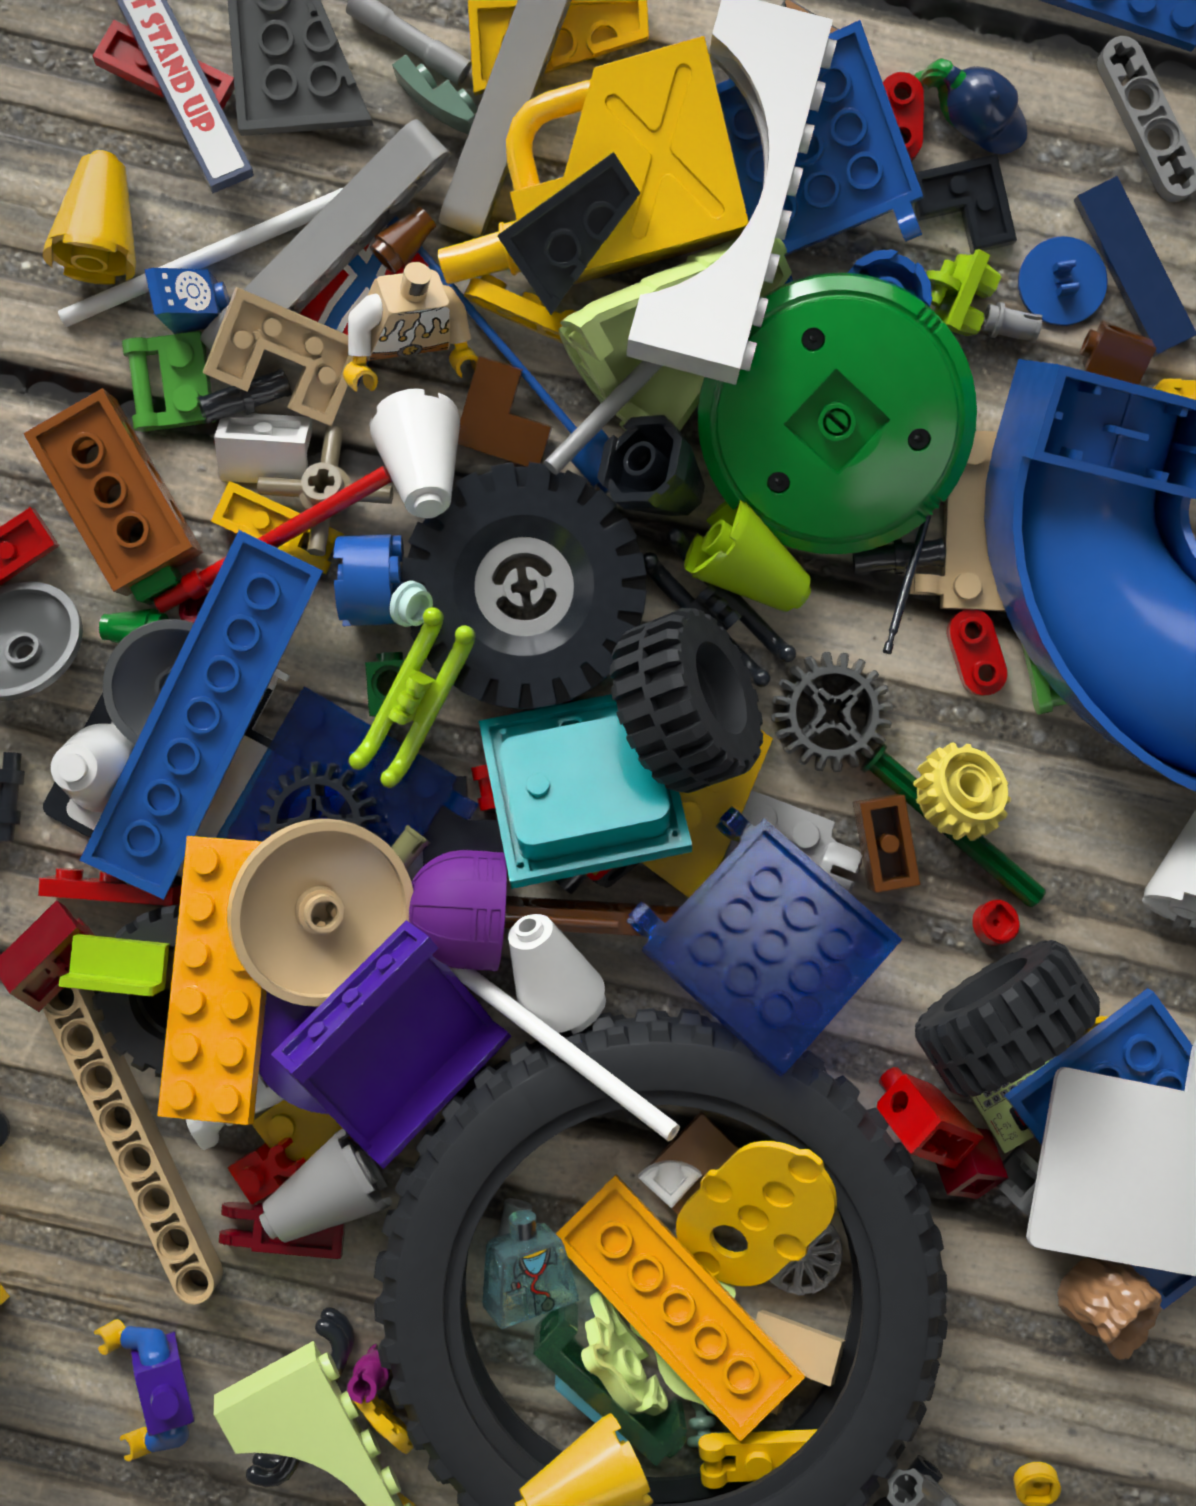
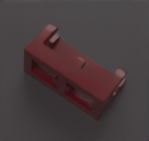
M58 900L0 955L1 982L9 994L38 1012L64 988L59 987L60 976L69 973L73 936L77 934L95 936L80 917L75 919L65 905Z

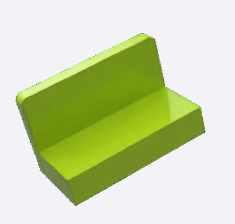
M84 934L74 935L69 973L60 976L59 987L154 996L165 990L170 944Z

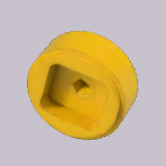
M1027 1463L1021 1466L1014 1474L1013 1483L1017 1498L1027 1506L1050 1505L1057 1500L1061 1493L1058 1474L1047 1463Z

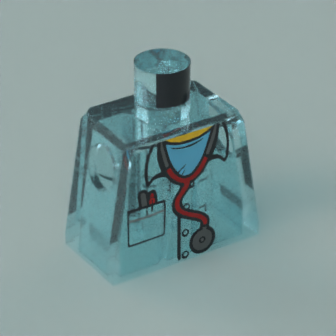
M529 1210L513 1212L509 1216L510 1233L490 1239L486 1244L482 1303L483 1308L501 1329L579 1301V1295L562 1240L546 1223H537L536 1214Z

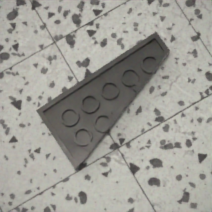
M227 0L237 124L241 136L373 126L370 114L321 0Z

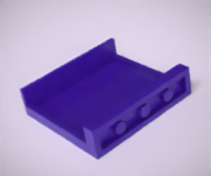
M407 920L271 1053L287 1072L383 1169L401 1153L403 1148L427 1123L433 1120L436 1114L459 1090L465 1087L467 1082L512 1037L508 1031L493 1021L448 965L439 962L432 956L438 949L432 939Z

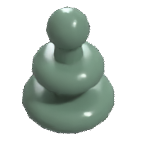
M691 1401L696 1417L691 1418L688 1425L691 1429L697 1430V1434L688 1437L687 1444L691 1448H699L698 1441L703 1435L721 1432H711L710 1427L716 1425V1417L707 1415L706 1408L703 1405Z

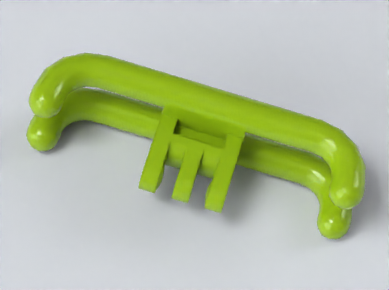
M430 607L424 611V623L381 708L363 742L349 757L350 766L353 769L361 770L373 759L393 722L405 725L414 721L394 760L381 774L380 780L384 787L392 788L396 786L409 770L468 658L475 641V631L470 626L462 625L458 627L455 632V643L436 680L422 673L420 669L443 624V613L435 607Z

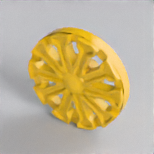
M377 1394L368 1403H366V1398L363 1399L362 1404L355 1402L370 1425L398 1450L408 1454L414 1448L407 1436V1426L400 1417L392 1414L394 1412L383 1399L380 1400Z

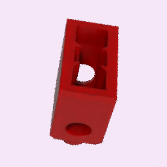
M898 1067L888 1069L880 1077L879 1086L884 1090L885 1094L878 1100L877 1109L912 1155L955 1169L984 1138L975 1126L933 1084L907 1073L904 1074Z

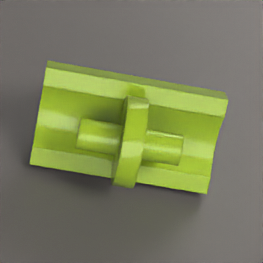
M980 249L975 250L973 255L958 254L954 262L944 260L940 271H926L931 282V305L936 306L934 312L948 326L951 332L964 336L977 335L985 319L983 312L970 306L974 294L982 298L991 297L1002 277L987 264L990 255Z

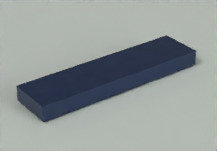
M1118 176L1077 195L1074 202L1142 336L1152 339L1157 348L1153 357L1196 336V330Z

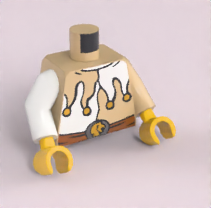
M420 262L409 263L405 266L402 274L378 277L374 280L368 295L350 312L348 317V355L353 356V361L344 368V380L357 392L358 379L363 375L364 386L369 391H374L378 384V377L366 365V356L368 361L448 350L450 344H454L455 349L449 356V362L457 375L462 378L460 366L467 359H470L472 368L475 371L478 357L468 347L467 341L471 340V334L464 304L450 286L442 284L436 271L430 270L425 264Z

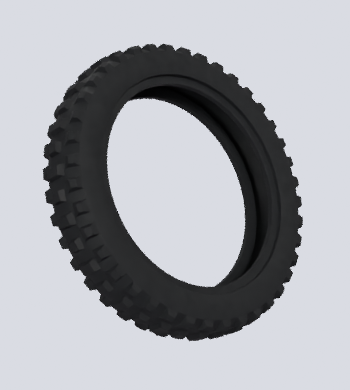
M654 1008L637 1009L635 1018H626L623 1014L612 1016L610 1012L602 1013L593 1022V1025L588 1026L579 1033L573 1035L571 1030L560 1032L561 1036L652 1105L694 1107L720 1113L756 1128L777 1142L785 1143L798 1149L811 1150L823 1160L824 1169L835 1186L837 1195L836 1208L840 1214L848 1240L852 1264V1300L844 1339L846 1341L835 1384L831 1387L824 1385L809 1407L786 1429L818 1430L784 1463L756 1481L727 1482L721 1488L711 1489L702 1484L700 1473L671 1477L645 1476L651 1491L648 1495L653 1499V1504L649 1506H865L869 1502V1498L880 1487L877 1478H890L898 1466L897 1460L906 1448L903 1441L911 1442L923 1420L927 1411L923 1401H930L936 1385L934 1381H936L940 1366L937 1359L941 1358L943 1340L946 1339L948 1321L944 1316L947 1313L945 1295L948 1292L947 1274L943 1270L940 1251L944 1249L941 1232L936 1224H934L930 1209L928 1208L932 1203L926 1187L923 1183L916 1182L910 1170L915 1163L905 1146L901 1142L895 1143L886 1131L889 1124L876 1107L866 1110L857 1100L860 1094L859 1089L844 1075L834 1079L827 1073L824 1060L811 1051L807 1050L800 1055L790 1050L783 1035L769 1029L762 1035L755 1034L750 1026L745 1025L739 1019L725 1016L723 1021L718 1023L710 1021L708 1016L700 1015L699 1010L681 1008L678 1017H670L666 1011H655ZM525 1041L511 1050V1061L507 1062L503 1059L493 1068L488 1066L475 1076L476 1088L471 1087L462 1097L455 1095L442 1111L445 1119H441L433 1131L427 1130L416 1146L420 1156L415 1166L404 1168L395 1188V1191L400 1195L397 1209L387 1211L382 1232L389 1237L387 1250L379 1252L375 1264L374 1278L383 1282V1292L374 1302L375 1321L384 1325L385 1338L381 1340L378 1354L381 1367L391 1369L394 1376L389 1387L395 1407L405 1409L409 1417L406 1429L407 1436L415 1450L427 1451L430 1456L428 1470L437 1482H441L443 1485L450 1483L458 1492L457 1504L459 1506H515L514 1503L522 1499L519 1489L563 1452L538 1435L514 1412L491 1380L478 1353L471 1330L466 1294L468 1252L477 1224L504 1180L539 1146L565 1129L582 1121L614 1110L625 1109L538 1041L532 1044Z

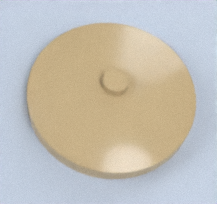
M313 819L292 824L277 831L260 843L251 852L238 871L230 891L227 907V925L231 945L243 968L254 981L270 994L293 1004L319 1007L406 920L409 922V906L414 892L411 879L396 852L377 835L361 826L335 819Z

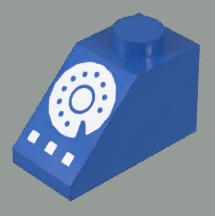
M145 269L154 314L174 334L206 329L229 305L230 300L224 282H218L208 269Z

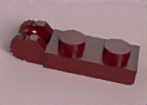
M232 1201L222 1204L221 1215L231 1219L254 1220L253 1232L233 1228L219 1231L220 1244L251 1248L252 1252L341 1259L343 1255L346 1223L284 1243L278 1237L271 1239L265 1232L259 1218L264 1213L263 1203L251 1205L247 1202Z

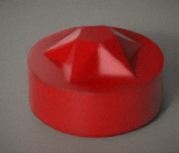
M996 899L980 905L975 910L972 925L976 936L983 943L990 946H999L1012 941L1017 936L1020 921L1012 905L1006 901Z

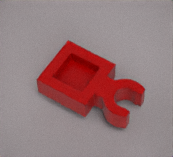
M291 1137L282 1139L271 1149L264 1143L227 1167L251 1205L275 1192L306 1162L304 1157L297 1161H292L286 1156L285 1149L293 1143Z

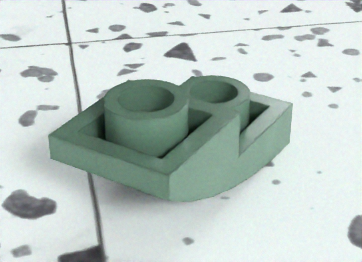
M407 54L392 64L397 82L419 106L442 123L457 131L469 134L475 118L474 114L477 113L478 109L470 95L463 88L457 92L449 80H446L437 87L428 69L422 63L416 67Z

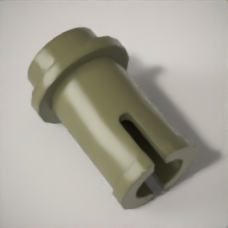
M407 825L391 848L402 860L407 870L430 842Z

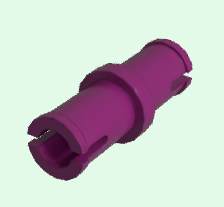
M377 1343L373 1344L367 1354L357 1361L353 1369V1377L347 1385L349 1397L362 1404L364 1398H366V1403L374 1399L377 1391L385 1386L390 1376V1369L381 1367Z

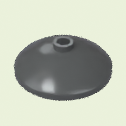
M19 582L0 587V701L22 699L47 688L66 672L79 651L83 635L80 613L72 600L63 591L52 585L41 582Z
M164 619L140 626L119 642L108 659L102 686L104 703L116 728L134 744H136L164 686V682L168 678L194 624L193 622Z

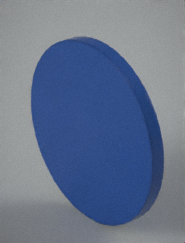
M1054 237L1039 243L1025 257L1018 274V291L1026 309L1031 314L1042 315V322L1054 326H1070L1084 321L1098 309L1107 290V271L1100 255L1086 242L1073 237Z

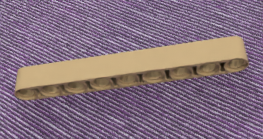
M71 988L74 993L72 1006L62 1003L57 994L43 1008V1011L176 1295L183 1302L193 1305L203 1303L211 1296L222 1279V1264L124 1055L120 1057L111 1048L117 1042L111 1032L103 1035L98 1023L104 1020L102 1009L94 1010L92 996L95 995L94 990ZM79 1025H85L92 1031L94 1038L91 1046H86L79 1041L77 1037ZM97 1066H104L109 1069L113 1078L111 1086H105L97 1080L95 1074ZM117 1106L124 1107L131 1114L132 1121L130 1126H123L115 1119L114 1111ZM135 1147L143 1148L149 1153L151 1158L150 1166H142L136 1162L133 1156ZM159 1188L166 1191L170 1199L169 1206L157 1204L153 1200L152 1189ZM180 1229L185 1232L189 1239V1245L179 1246L174 1243L170 1234L171 1230ZM199 1270L203 1272L207 1277L208 1285L198 1286L194 1284L190 1279L189 1271Z

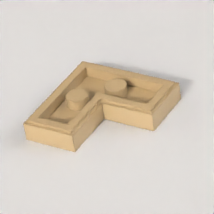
M763 1309L758 1311L756 1322L805 1373L806 1378L830 1387L835 1384L846 1340ZM784 1399L771 1413L777 1415L782 1411Z

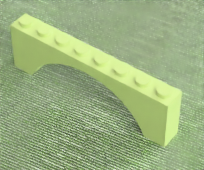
M314 1341L214 1395V1416L235 1454L268 1453L296 1458L315 1465L342 1481L358 1495L366 1506H403L397 1495L401 1491V1487L390 1465L382 1468L377 1458L381 1451L370 1428L362 1431L356 1420L360 1416L359 1408L349 1397L347 1391L341 1392L335 1381L340 1375L329 1352L321 1355ZM407 1503V1504L404 1505V1506H412V1505H411V1503Z

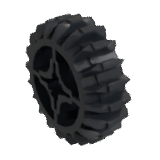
M311 762L309 775L303 766L293 767L295 782L287 775H280L278 777V782L284 790L283 792L271 788L267 790L266 795L275 801L274 806L261 805L259 812L263 815H270V823L258 824L257 828L260 832L271 831L272 835L292 824L317 819L320 816V811H322L321 817L350 822L369 831V824L381 823L382 816L368 815L367 809L375 807L378 804V799L376 797L364 800L361 798L369 788L367 782L362 781L353 788L351 787L355 780L356 772L347 770L339 779V764L330 763L324 774L320 762ZM325 786L338 791L347 800L353 814L343 815L335 812L331 807L330 796H325ZM310 788L311 796L306 797L307 804L303 814L299 817L287 819L290 807L295 799L302 792ZM370 831L373 834L377 835L379 838L381 837L379 833Z

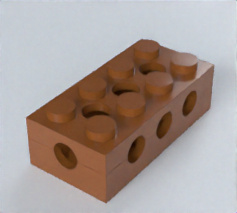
M103 388L23 433L113 592L129 596L132 594L129 588L168 565L178 568L204 553L117 399ZM98 446L99 453L97 458L87 464L88 452L93 447ZM120 484V497L115 502L109 503L108 496L110 490ZM142 523L144 526L143 536L137 542L132 543L130 538L131 531L135 525Z

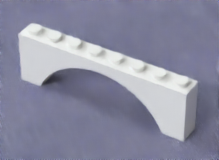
M721 0L712 33L709 58L736 84L754 115L763 148V191L751 220L739 238L718 260L696 276L678 285L640 295L628 337L626 356L736 385L740 369L750 371L757 343L748 341L752 325L761 327L768 299L759 296L763 281L773 284L780 255L771 253L775 238L785 239L792 212L784 210L783 206L786 195L796 197L803 168L794 165L798 152L807 154L815 125L807 124L806 120L809 109L818 112L826 83L817 81L820 67L830 69L837 40L828 38L833 19L760 0Z

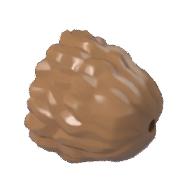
M1091 1257L1084 1258L1062 1278L1057 1291L1058 1306L1061 1308V1311L1077 1321L1089 1335L1100 1337L1102 1342L1106 1343L1110 1353L1118 1360L1129 1359L1133 1351L1147 1341L1149 1329L1155 1326L1156 1319L1161 1312L1160 1304L1162 1299L1160 1293L1156 1288L1150 1286L1148 1279L1139 1275L1130 1264Z

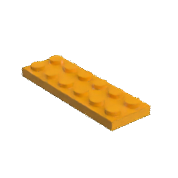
M187 836L157 1116L240 1125L254 1124L267 991L252 979L235 955L228 933L227 907L230 891L238 871L251 852L262 842Z
M617 1174L551 1238L740 1442L805 1378V1373Z

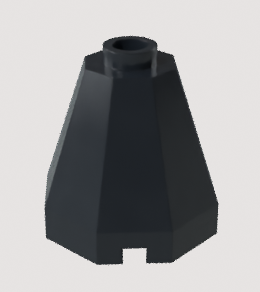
M665 415L631 417L623 425L627 431L619 438L613 435L604 443L598 480L611 493L609 495L614 502L623 509L668 516H688L702 503L705 488L691 445L674 423Z

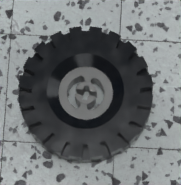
M512 462L491 466L492 471L479 476L474 472L456 482L458 487L452 491L450 506L443 513L433 518H425L423 523L417 522L408 541L411 545L408 557H403L401 581L404 583L415 581L422 584L432 596L433 607L443 613L442 627L426 659L439 674L455 643L457 628L467 625L475 631V641L468 658L453 684L461 692L488 704L517 710L539 709L575 700L576 697L587 691L590 692L607 679V676L610 674V665L614 661L611 656L621 636L626 631L640 626L646 601L647 574L643 552H640L637 543V536L627 517L623 518L617 510V504L601 489L599 491L588 485L587 479L569 470L566 473L559 472L556 475L545 464L529 462L528 467H514ZM516 558H535L544 562L552 570L548 577H543L534 568L525 567L530 584H537V589H533L530 592L533 608L542 603L547 592H554L556 594L552 607L542 616L532 620H516L508 617L499 609V603L502 600H508L514 607L525 610L520 593H513V588L520 586L519 574L516 568L508 573L502 585L494 584L499 570L506 563ZM423 623L418 626H410L412 631L410 634L414 641Z

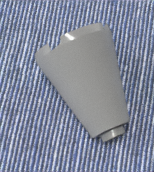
M343 1128L337 1131L263 1202L264 1213L259 1218L265 1232L271 1239L278 1237L285 1243L383 1211L391 1206V1196L382 1199L380 1191L386 1188L387 1184L376 1162L359 1145L354 1146L349 1139L350 1136Z

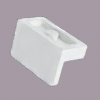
M243 412L221 418L214 436L219 479L221 481L258 483L259 477L301 480L303 473L308 468L307 450L312 435V419L303 416L258 413L246 415Z

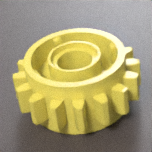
M953 742L943 749L940 747L926 757V761L918 766L917 770L920 772L921 777L914 781V786L917 787L918 798L916 801L920 805L926 820L935 826L940 833L944 832L953 835L955 840H959L967 835L970 841H974L980 836H986L999 827L998 823L1007 817L1008 813L1004 810V807L1011 802V798L1008 796V782L1000 766L986 752L972 748L971 744H965L963 747L958 748Z

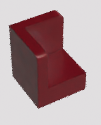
M976 1128L984 1138L955 1169L936 1163L947 1195L978 1199L1008 1178L993 1136L988 1129Z

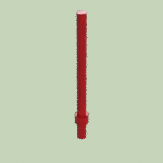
M382 466L257 539L278 548L393 481L387 469ZM226 557L203 570L196 568L182 576L181 583L154 598L157 609L161 613H165L189 598L197 600L209 593Z

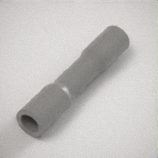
M377 0L348 1L346 6V13L376 33L387 36L421 58L427 66L456 85H461L468 76L472 67V61L399 18L384 4Z

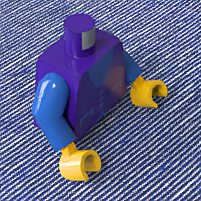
M115 1319L96 1329L94 1334L100 1335L104 1340V1344L98 1347V1351L101 1354L107 1355L121 1346L124 1349H131L133 1372L146 1427L120 1436V1441L126 1440L130 1446V1454L125 1455L124 1459L130 1462L153 1452L182 1446L189 1438L188 1424L195 1422V1414L175 1331L165 1334L157 1328L125 1327L119 1319Z

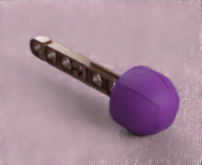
M472 850L448 852L437 856L425 864L412 880L414 892L409 906V922L428 935L437 945L438 949L432 956L451 968L497 971L502 952L504 928L511 929L519 919L533 914L547 916L561 932L734 942L747 941L768 944H781L788 941L790 918L775 912L506 896L507 868L503 852Z

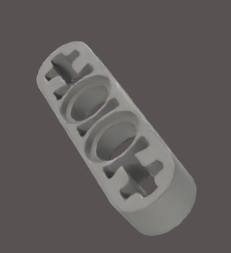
M1115 37L1106 44L1098 57L1097 67L1099 74L1158 194L1168 202L1184 201L1196 190V159L1141 46L1131 37ZM1115 51L1119 57L1127 55L1129 58L1124 67L1121 63L1112 64L1111 59L1115 55ZM1135 73L1138 74L1139 77L1131 79L1125 86L1121 85L1126 76L1130 79ZM1142 89L1149 95L1151 102L1147 110H1136L1129 104L1128 94L1131 90ZM1152 129H1162L1165 131L1170 139L1168 149L1160 151L1152 148L1147 139L1148 132ZM1173 153L1177 154L1178 157L1172 163L1168 161L1164 166L1160 165L1159 162L1165 161ZM1174 172L1176 175L1185 174L1187 177V181L1182 186L1179 183L1172 185L1169 182V178Z

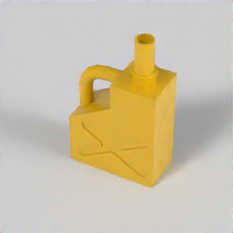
M704 36L594 67L591 79L544 92L527 101L512 119L506 137V157L514 188L510 195L517 220L612 152L616 154L640 191V195L607 240L601 245L574 284L719 245L739 237L749 223ZM581 112L564 176L540 183L532 145L536 132L543 124L553 119ZM517 220L508 223L500 222L498 232L438 249V258L446 283L449 285L510 269L513 276L521 272L497 237L499 233Z

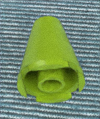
M740 500L738 508L734 510L726 501L719 505L706 520V522L712 525L706 535L702 537L697 533L691 542L685 558V569L696 579L783 612L803 606L811 593V587L809 586L810 575L750 506L748 507L746 502L744 503Z

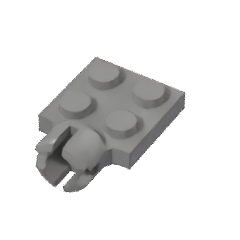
M751 790L720 874L804 906L811 892H820L836 899H846L852 892L855 882L831 872L834 865L858 874L862 865L863 855L858 850L838 843L832 838L836 822Z

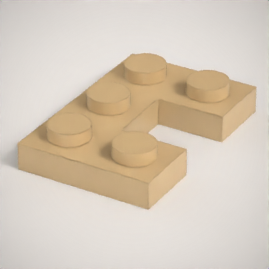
M235 287L203 373L248 392L264 349L303 365L287 407L332 426L348 386L343 377L344 368L353 361V356L348 355V335Z

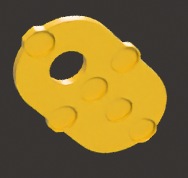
M775 1141L750 1143L736 1151L718 1170H709L703 1176L700 1188L687 1200L677 1217L676 1235L678 1240L716 1280L735 1286L759 1285L774 1277L790 1261H800L807 1254L809 1244L828 1227L837 1206L835 1186L824 1169L823 1160L811 1150L798 1149L794 1146ZM721 1225L734 1227L745 1236L748 1248L739 1252L725 1249L715 1240L713 1228Z

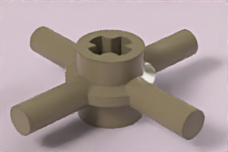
M333 425L326 427L321 462L308 467L303 473L301 480L259 477L257 483L258 494L299 497L302 505L307 510L352 484L346 472L338 467L343 429ZM384 486L358 502L392 504L393 486ZM345 509L330 518L340 515L345 511ZM330 518L310 529L307 549L309 554L314 556L325 555Z

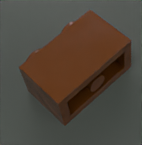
M893 794L853 801L868 889L877 893L921 885L905 795Z

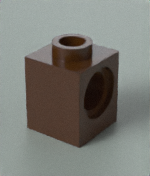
M1101 320L1097 331L1090 329L1080 349V355L1084 356L1082 362L1086 371L1139 385L1157 348L1152 339Z

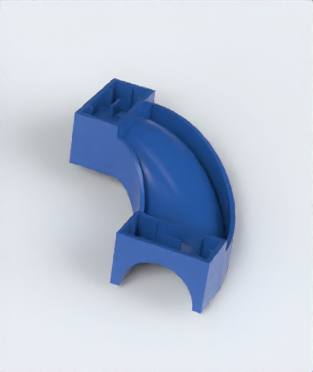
M1018 359L994 442L985 487L984 523L987 550L1000 599L1010 623L1030 659L1053 690L1081 719L1109 742L1172 781L1196 792V540L1189 518L1191 498L1196 499V400L1060 364Z

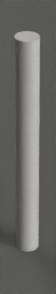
M642 361L544 461L545 466L557 475L650 380L662 365Z

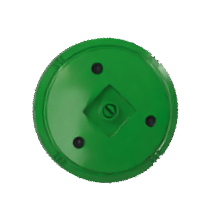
M855 273L812 275L784 284L762 297L767 298L768 303L761 327L752 325L748 341L757 343L750 371L740 369L736 385L704 377L698 405L699 440L705 464L719 493L733 510L738 508L740 500L744 503L746 502L748 507L750 506L783 545L801 551L818 554L857 553L883 546L908 534L926 521L925 517L932 515V511L940 507V502H944L949 497L967 465L973 447L977 421L976 391L967 358L959 342L942 319L921 299L902 287L868 275Z

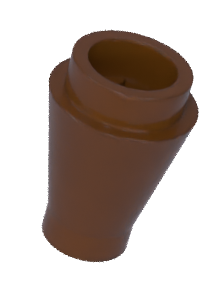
M417 206L410 214L374 235L376 241L370 246V250L387 270L395 274L400 268L405 269V266L411 263L428 235L436 228V224L424 209Z

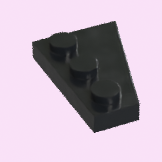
M614 152L497 235L550 315H552L601 245L607 240L640 195V191Z

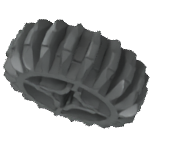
M830 652L822 653L821 667H818L812 656L806 657L804 663L808 671L807 673H804L798 666L794 665L789 671L797 681L793 684L788 680L781 679L778 683L781 689L789 692L787 698L783 696H773L772 703L785 706L784 713L771 715L773 722L785 720L787 728L775 732L776 738L781 739L791 735L793 741L786 745L784 748L785 752L791 754L801 747L803 752L798 759V763L801 765H806L812 755L816 756L814 763L816 771H823L827 759H831L833 772H841L843 757L846 758L851 768L858 767L859 759L856 752L859 751L865 758L871 759L874 756V752L867 744L869 740L878 745H883L886 741L882 735L875 732L876 728H891L892 725L890 720L879 718V711L885 712L893 709V705L890 702L878 703L877 696L884 695L889 691L887 685L879 686L875 689L872 688L870 684L878 678L879 673L873 670L865 677L860 675L866 663L863 659H858L851 669L847 668L849 662L848 653H841L836 665H833ZM833 675L850 681L852 685L839 695L834 696L827 693L823 688H819L813 679L819 676ZM803 690L808 695L807 698L811 702L814 712L810 721L801 730L797 722L796 706ZM862 695L866 705V720L861 733L856 730L857 726L851 719L850 711L858 697ZM847 698L840 705L841 708L837 712L841 723L835 724L834 720H828V723L822 722L815 727L826 713L822 701L828 700L829 705L835 704V702L844 701ZM830 728L838 732L840 736H844L850 744L839 749L829 750L813 744L810 740L825 729Z

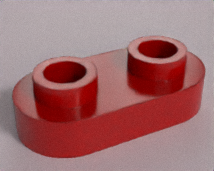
M896 72L889 75L883 81V85L900 132L908 138V143L905 146L912 162L923 144L924 90L921 82L914 75L907 72ZM899 88L905 89L909 94V98L905 100L898 99L895 96L894 90Z
M965 609L960 611L950 619L946 634L961 683L968 692L977 696L995 694L1004 686L1008 672L993 622L981 610ZM968 623H974L978 626L979 634L977 638L970 639L965 634V627ZM982 665H987L992 670V677L988 682L979 678L978 671Z

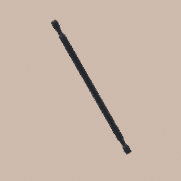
M932 515L926 516V521L919 526L889 627L888 640L884 644L883 653L885 654L892 653L893 641L898 633Z

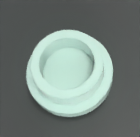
M407 581L401 584L391 597V618L395 623L404 627L421 625L424 623V611L433 607L432 596L418 582Z

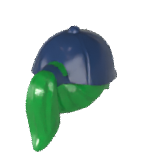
M943 58L932 62L925 70L915 73L914 76L918 78L925 89L937 88L943 116L964 137L994 154L1011 153L1025 143L1027 139V123L1018 105V91L1000 73L991 68L973 66L961 70L954 66L951 61Z

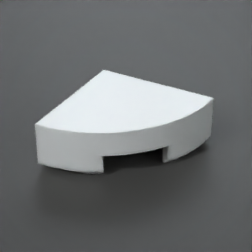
M676 1160L654 1163L638 1174V1178L670 1208L702 1176L701 1171L694 1166Z

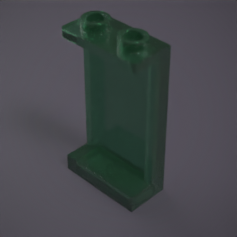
M564 1294L554 1305L553 1309L535 1326L533 1354L602 1417L609 1413L613 1414L621 1426V1429L617 1431L655 1466L665 1456L672 1458L682 1448L687 1439L685 1435L687 1426L682 1401L674 1396L668 1403L667 1409L656 1416L647 1413L632 1414L619 1405L611 1397L599 1377L591 1374L584 1366L581 1352L585 1347L574 1338L578 1333V1305Z

